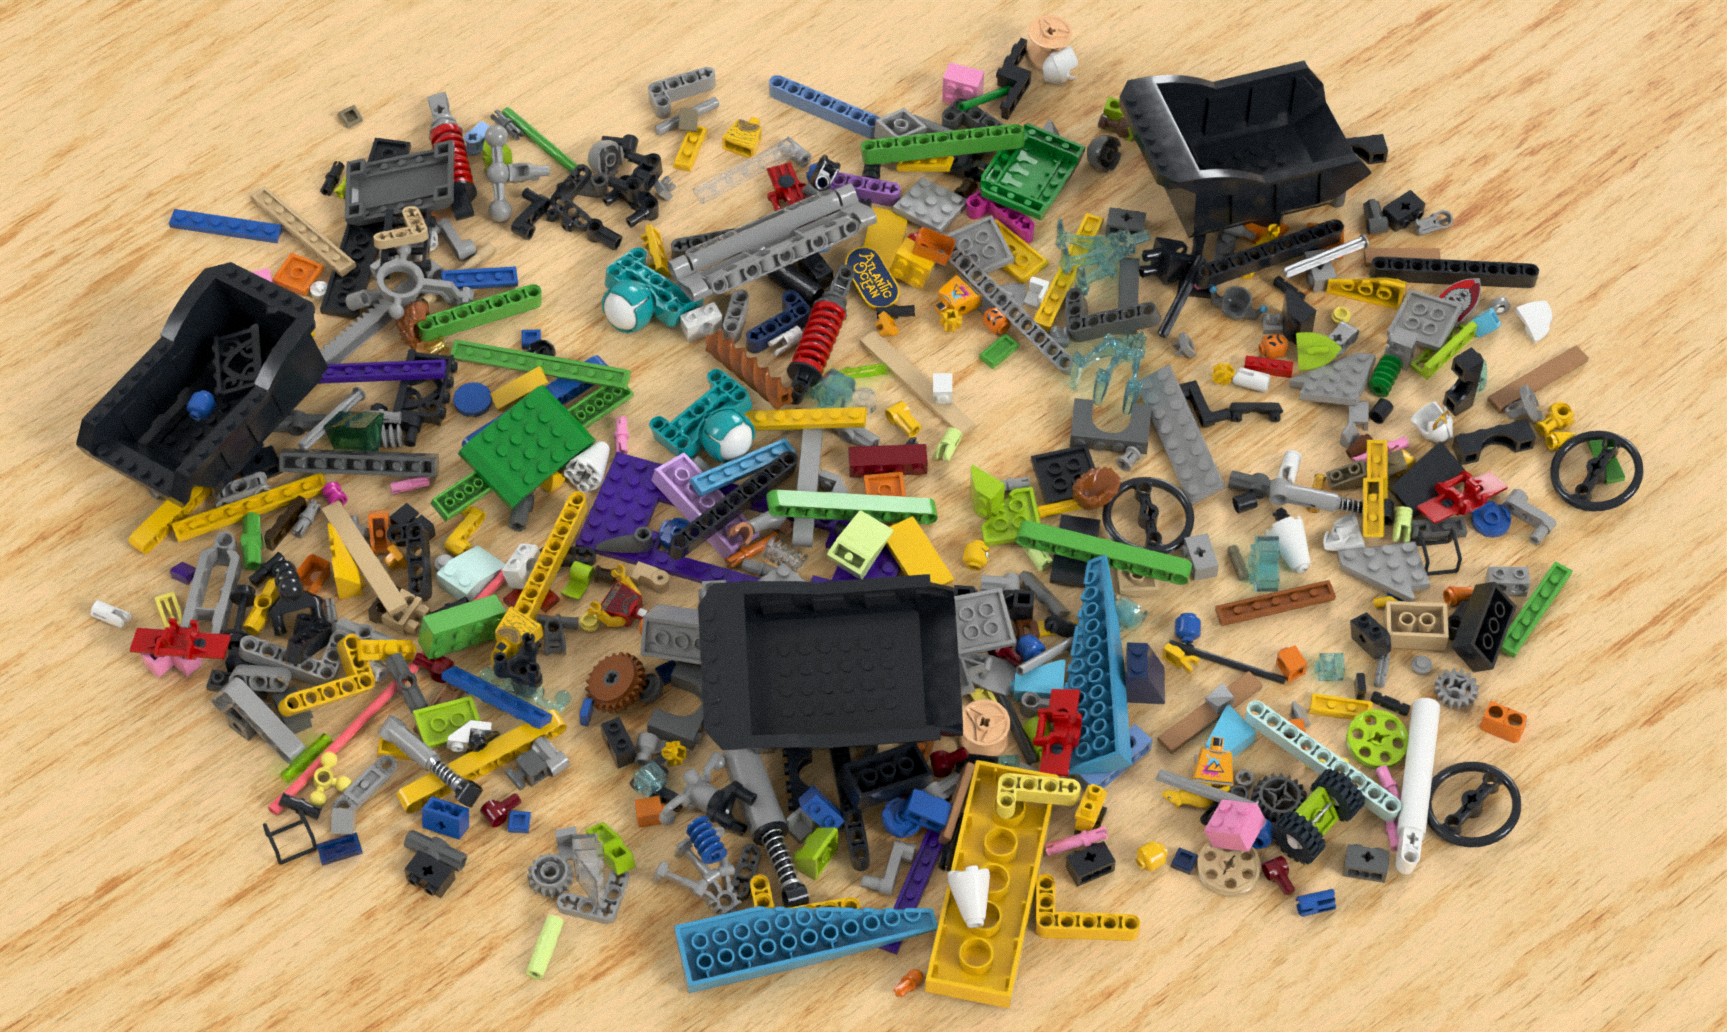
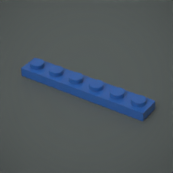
M174 209L169 221L170 228L270 243H278L282 232V225L179 209Z
M457 666L442 672L441 679L450 685L456 686L467 694L474 695L483 702L513 715L516 719L529 723L534 728L540 729L552 721V714Z

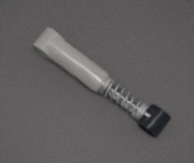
M1275 478L1270 481L1269 501L1272 504L1285 505L1289 503L1330 512L1340 509V511L1345 510L1346 513L1351 511V514L1356 512V515L1358 513H1361V516L1363 515V500L1359 502L1358 499L1353 500V498L1348 500L1345 497L1343 499L1337 493L1290 484L1288 480L1283 478ZM1384 499V526H1388L1394 521V502Z
M389 715L378 731V734L383 739L397 746L425 771H430L436 777H439V780H443V783L447 784L455 792V799L472 808L481 795L483 788L474 781L457 775V772H453L452 768L449 769L448 765L445 766V762H441L440 755L408 730L404 722Z

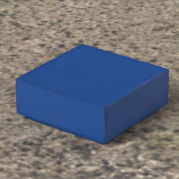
M541 329L522 330V349H529L532 342L541 339Z
M589 698L584 699L579 713L580 724L587 727L594 710L593 700Z
M510 811L508 832L529 834L531 812Z

